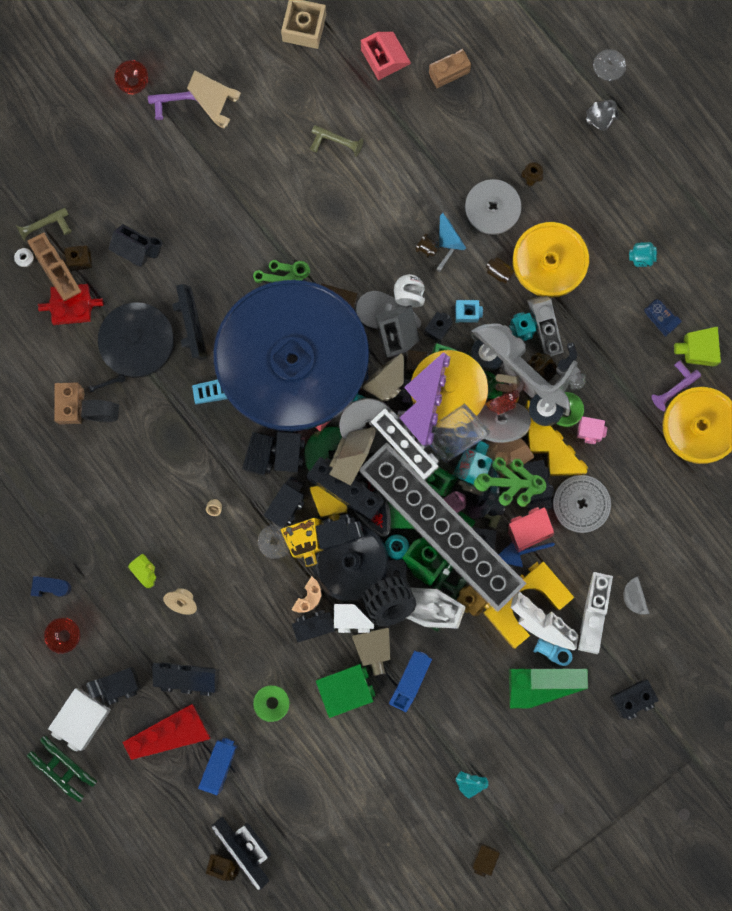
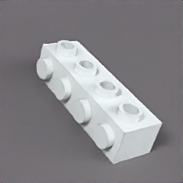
M384 409L371 423L415 471L426 480L439 468L437 465L439 461L432 453L428 455L423 450L425 446L418 439L415 441L410 436L412 432L405 424L401 426L397 422L399 417L392 410L388 412Z

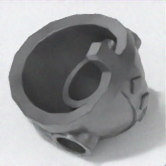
M613 100L594 102V105L586 112L587 123L593 124L602 131H606L614 120L619 118L617 105Z

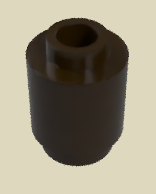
M498 257L495 260L491 258L486 265L488 269L486 273L500 283L504 282L506 284L514 273L511 269L512 267Z

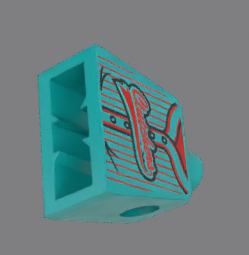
M479 441L475 451L467 448L452 475L474 485V480L479 474H488L492 459L485 455L490 445Z

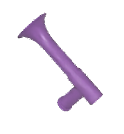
M190 91L148 96L149 104H155L156 120L163 119L162 103L185 99L196 100Z
M682 360L678 361L674 366L678 368L685 378L663 395H652L654 404L662 411H665V404L670 398L701 377L697 370L690 373L682 363Z

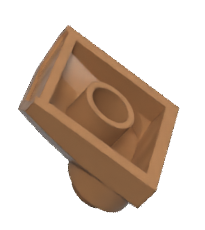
M521 438L503 443L489 440L484 442L490 445L485 456L491 458L492 463L498 457L503 458L506 462L505 466L510 471H512L510 464L514 459H520L525 464L534 458L532 452ZM497 471L501 478L505 477L500 471Z

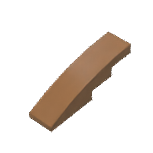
M45 233L27 241L40 265L64 301L81 293L64 261L61 260Z

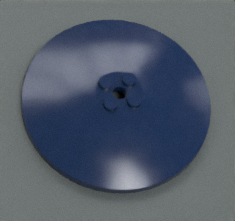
M301 280L272 282L247 293L233 305L224 317L214 344L215 372L227 399L242 415L251 421L276 430L299 431L310 429L337 417L358 395L368 369L369 349L367 336L363 324L354 309L332 290L316 283ZM290 355H295L298 358L293 364L287 361Z

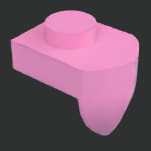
M454 491L443 499L456 513L466 507V496L458 491Z

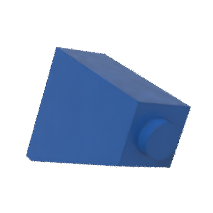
M414 650L389 702L390 705L407 712L432 661L425 653Z
M227 738L217 740L198 789L214 795H218L222 791L237 746L233 744V740Z

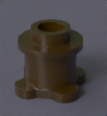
M529 163L521 173V176L526 179L528 186L532 187L534 183L543 180V168L539 163Z
M425 233L415 248L416 252H423L427 255V258L430 256L434 257L439 250L438 242L430 240L427 237L428 234Z

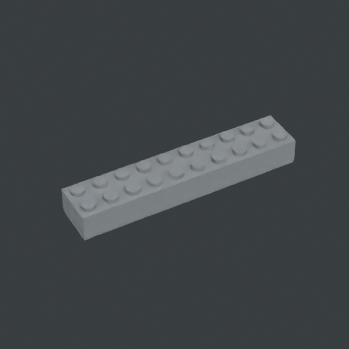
M387 442L359 469L363 477L384 496L496 612L527 584Z

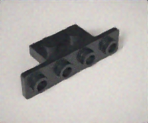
M223 817L219 818L211 825L212 829L226 846L228 852L235 858L239 867L249 877L251 883L260 891L270 880L259 864L269 858L271 853L248 822L234 832Z

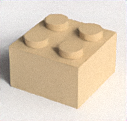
M289 0L281 30L282 41L318 49L326 19V5L304 0Z

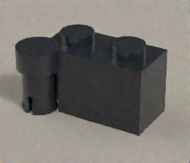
M544 460L523 464V468L532 476H540L546 482L545 491L541 494H533L530 498V502L527 504L528 512L537 507L539 509L545 507L546 510H551V497L554 495L553 485L548 482V477H550L549 467L545 466Z

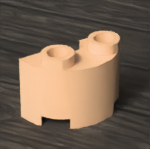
M312 576L305 586L307 596L303 599L298 598L292 611L307 613L319 605L322 597L321 587Z

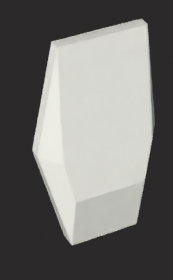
M410 588L417 605L414 612L407 619L424 627H459L466 608L464 605L437 589Z

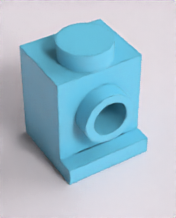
M456 300L455 323H478L479 318L483 316V307L479 306V300ZM469 310L472 312V315H466L465 312Z

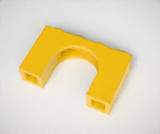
M538 562L534 563L528 569L530 573L525 577L523 574L520 575L527 584L519 592L525 589L537 590L547 598L557 611L574 598L544 562L540 564ZM513 597L498 612L487 604L485 606L486 610L483 612L484 615L512 648H516L530 636L513 614L511 609Z

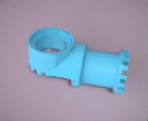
M539 638L533 652H539L561 666H567L572 661V654L568 649L549 643ZM561 651L566 652L569 656L568 661L565 663H561L558 660V654Z

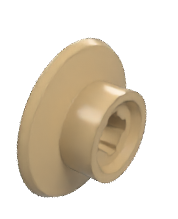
M176 589L175 592H169L163 598L165 604L175 612L189 615L197 610L192 593L186 589Z

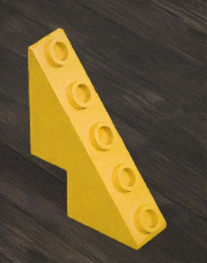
M527 401L526 403V409L528 412L530 401ZM531 418V425L527 432V446L532 454H547V466L549 467L550 476L585 475L588 469L584 461H579L575 456L576 452L574 449L562 441L564 438L558 430L554 431L551 426H541Z

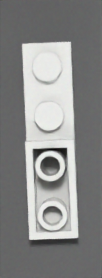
M593 572L580 629L581 636L578 650L594 654L599 653L613 576Z
M520 592L513 596L511 609L520 616L519 624L549 643L571 650L577 649L578 634L567 626L560 617H557L553 612L545 615L541 609L537 608L529 598Z

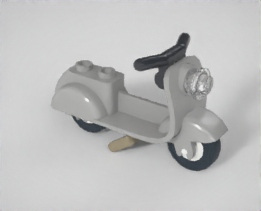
M491 323L484 324L470 331V335L474 340L471 357L485 371L495 370L499 367L507 374H498L496 376L498 382L509 383V385L497 384V391L519 393L523 389L532 397L529 405L530 417L541 426L556 424L563 414L569 416L570 403L567 395L564 393L569 384L572 390L576 388L579 390L586 383V375L581 374V371L577 368L578 362L576 361L578 355L573 342L567 344L569 356L566 360H560L556 368V372L561 377L555 385H551L521 358L526 352V345L522 339L512 335V331L508 326Z

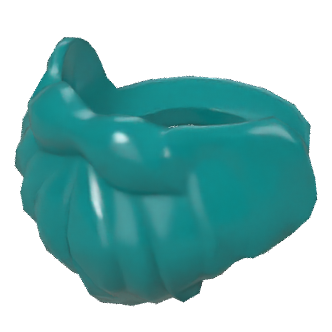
M462 771L456 777L459 790L468 799L489 786L486 777L472 776Z

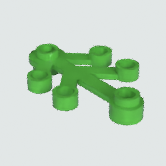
M272 260L269 263L271 272L276 273L281 270L290 273L283 277L266 274L258 270L254 272L253 278L257 283L294 279L302 281L308 277L310 268L304 261H297L290 265ZM272 264L278 265L276 269L271 268ZM299 268L304 269L302 274L297 272ZM261 274L262 278L256 279V275Z
M500 457L494 460L492 466L506 478H491L488 474L483 473L479 474L474 480V486L479 491H486L490 486L510 487L507 492L502 493L499 497V502L504 506L511 503L513 496L520 488H528L525 493L520 494L517 498V503L522 507L527 506L533 494H541L546 489L545 480L537 475L532 476L523 468V462L520 459H514L510 464V468L512 471L518 472L525 480L520 479L505 466V460Z

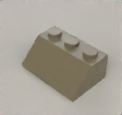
M400 353L380 367L362 385L360 392L363 396L378 399L382 402H387L389 399L394 398L401 391L399 387L404 383V356Z
M376 427L349 432L346 439L342 437L329 465L332 467L331 476L349 485L352 484L369 453L377 432Z

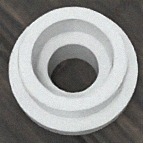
M22 248L15 253L14 259L19 266L27 267L32 264L34 256L29 249ZM25 254L27 256L26 259L21 260V256Z

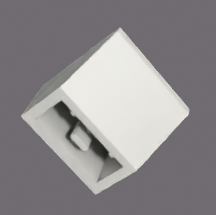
M334 604V628L338 629L339 633H350V629H358V633H370V629H374V624L354 604Z

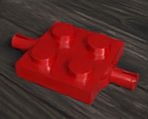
M80 284L78 287L81 293L64 301L56 288L50 287L51 298L49 303L38 304L39 312L50 310L53 325L91 322L92 307L103 306V298L91 299L89 285Z

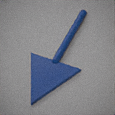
M512 542L498 555L509 565L523 567L520 555L549 548L555 544L549 543L518 552Z

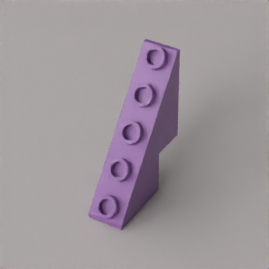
M444 352L404 387L416 400V403L399 418L423 446L431 445L434 438L432 428L438 420L436 410L442 401L440 391L446 382L444 372L445 368H448L450 364V356Z

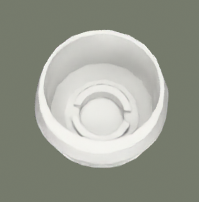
M411 274L400 277L394 285L396 303L402 306H423L425 298L422 295L425 288L422 280Z

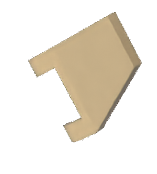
M194 71L187 89L213 122L225 128V126H228L230 119L220 115L226 98L236 102L241 93Z

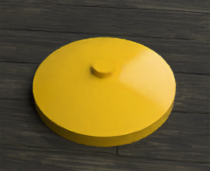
M556 222L540 223L529 228L519 238L513 252V268L516 277L527 290L539 296L559 297L570 293L582 282L589 266V253L582 237L569 226Z
M444 350L426 357L415 369L412 380L443 352L450 356L449 367H446L444 375H446L445 386L441 387L440 391L442 401L436 410V414H438L436 426L454 428L469 423L481 412L488 395V383L482 367L472 357L459 351ZM411 396L414 405L416 403V400Z
M708 387L687 389L677 395L668 405L663 417V433L669 447L682 459L696 464L713 463L727 456L732 451L731 399L722 392Z

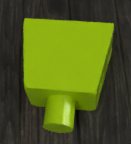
M718 327L687 333L684 336V343L674 344V353L685 354V361L689 364L717 366L721 363Z

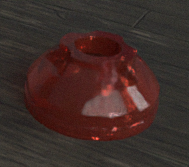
M128 60L117 67L114 74L115 83L124 93L137 94L147 86L148 72L142 63ZM131 77L138 78V83L134 86L128 84V80Z
M518 389L486 402L487 409L502 414L516 408L520 397Z
M57 618L51 621L44 633L45 643L48 648L53 652L61 654L75 649L81 637L78 625L68 618ZM63 630L70 632V639L66 642L60 639V633Z

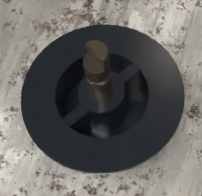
M490 466L488 475L491 478H499L497 470ZM459 481L458 484L462 485V489L467 491L466 510L470 517L480 519L486 514L490 516L503 515L505 506L499 502V497L502 493L507 492L510 487L490 486L486 491H479L473 484Z

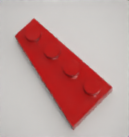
M191 704L122 743L129 757L133 760L209 740L211 737L194 705Z

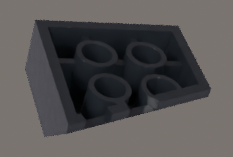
M164 662L153 663V687H160L161 691L173 692V689H180V693L192 694V691H200V695L212 696V693L217 692L220 672L218 668Z

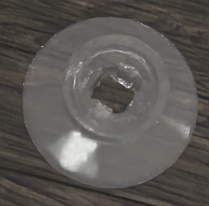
M607 49L596 55L593 67L595 73L600 78L612 81L624 74L626 61L618 51Z
M277 524L265 527L258 537V547L261 553L271 559L281 558L290 551L281 532L283 528ZM273 537L279 539L277 545L270 543Z

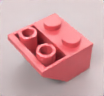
M376 32L361 40V51L378 80L411 64L394 32Z
M539 507L534 508L528 512L529 515L523 518L522 516H517L511 520L508 533L518 552L553 536L554 531L545 507L539 509Z

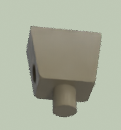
M385 628L371 631L370 633L353 635L352 639L363 666L371 664L373 675L385 673L383 661L390 660L389 629Z

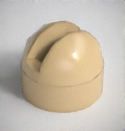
M217 499L210 500L206 507V512L211 516L220 515L222 510V504Z

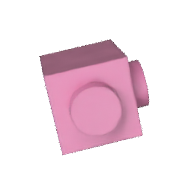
M582 416L579 421L576 438L584 439L585 443L589 444L600 442L602 437H606L607 427L604 426L605 421Z

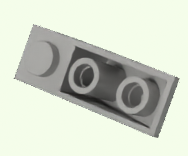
M539 296L527 300L531 317H534L537 322L538 328H536V332L543 353L550 356L564 353L551 299L548 296Z

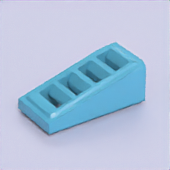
M218 380L192 385L195 404L227 399L225 394H222ZM214 386H217L218 395H214ZM208 387L210 388V397H207L206 388ZM198 389H202L203 391V398L201 399L199 396Z

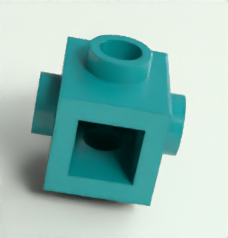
M524 312L514 315L509 325L512 335L516 338L519 337L523 341L533 338L536 328H538L536 319L532 318L530 313L524 314Z

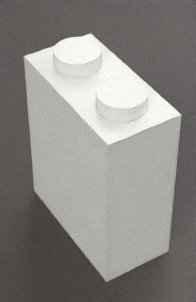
M75 688L48 729L52 731L51 735L56 739L67 741V746L74 751L85 750L111 709L95 698L91 699L90 695L82 689Z

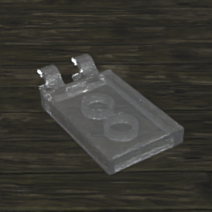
M464 403L439 420L436 425H433L432 433H434L432 444L428 446L434 450L431 453L438 461L442 459L447 463L487 437L490 430Z

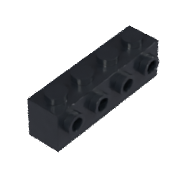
M320 457L307 474L308 480L372 523L385 504V500L382 499L384 496L376 490L372 492L367 489V484L359 479L357 481L353 480L352 484L349 485L331 476L332 467L329 465L332 460L328 458L324 460Z

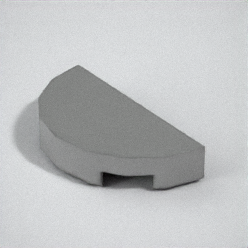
M637 576L626 584L623 592L624 601L627 607L634 613L640 615L649 614Z

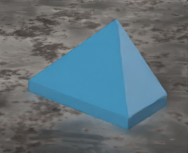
M442 213L440 215L439 247L465 250L466 246L448 218Z

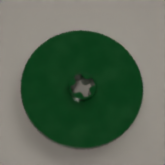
M326 427L321 432L318 430L309 438L304 450V460L309 472L320 457L324 460L326 458L330 459L328 452H336L338 444L342 439L340 428Z

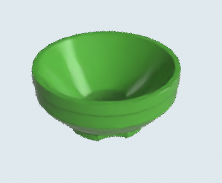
M564 392L569 399L571 415L569 417L562 416L556 424L570 427L581 420L584 413V405L577 395Z
M270 685L263 687L257 692L253 705L256 714L262 720L274 722L286 715L290 702L287 693L282 688ZM270 697L278 700V706L275 709H270L267 706V700Z

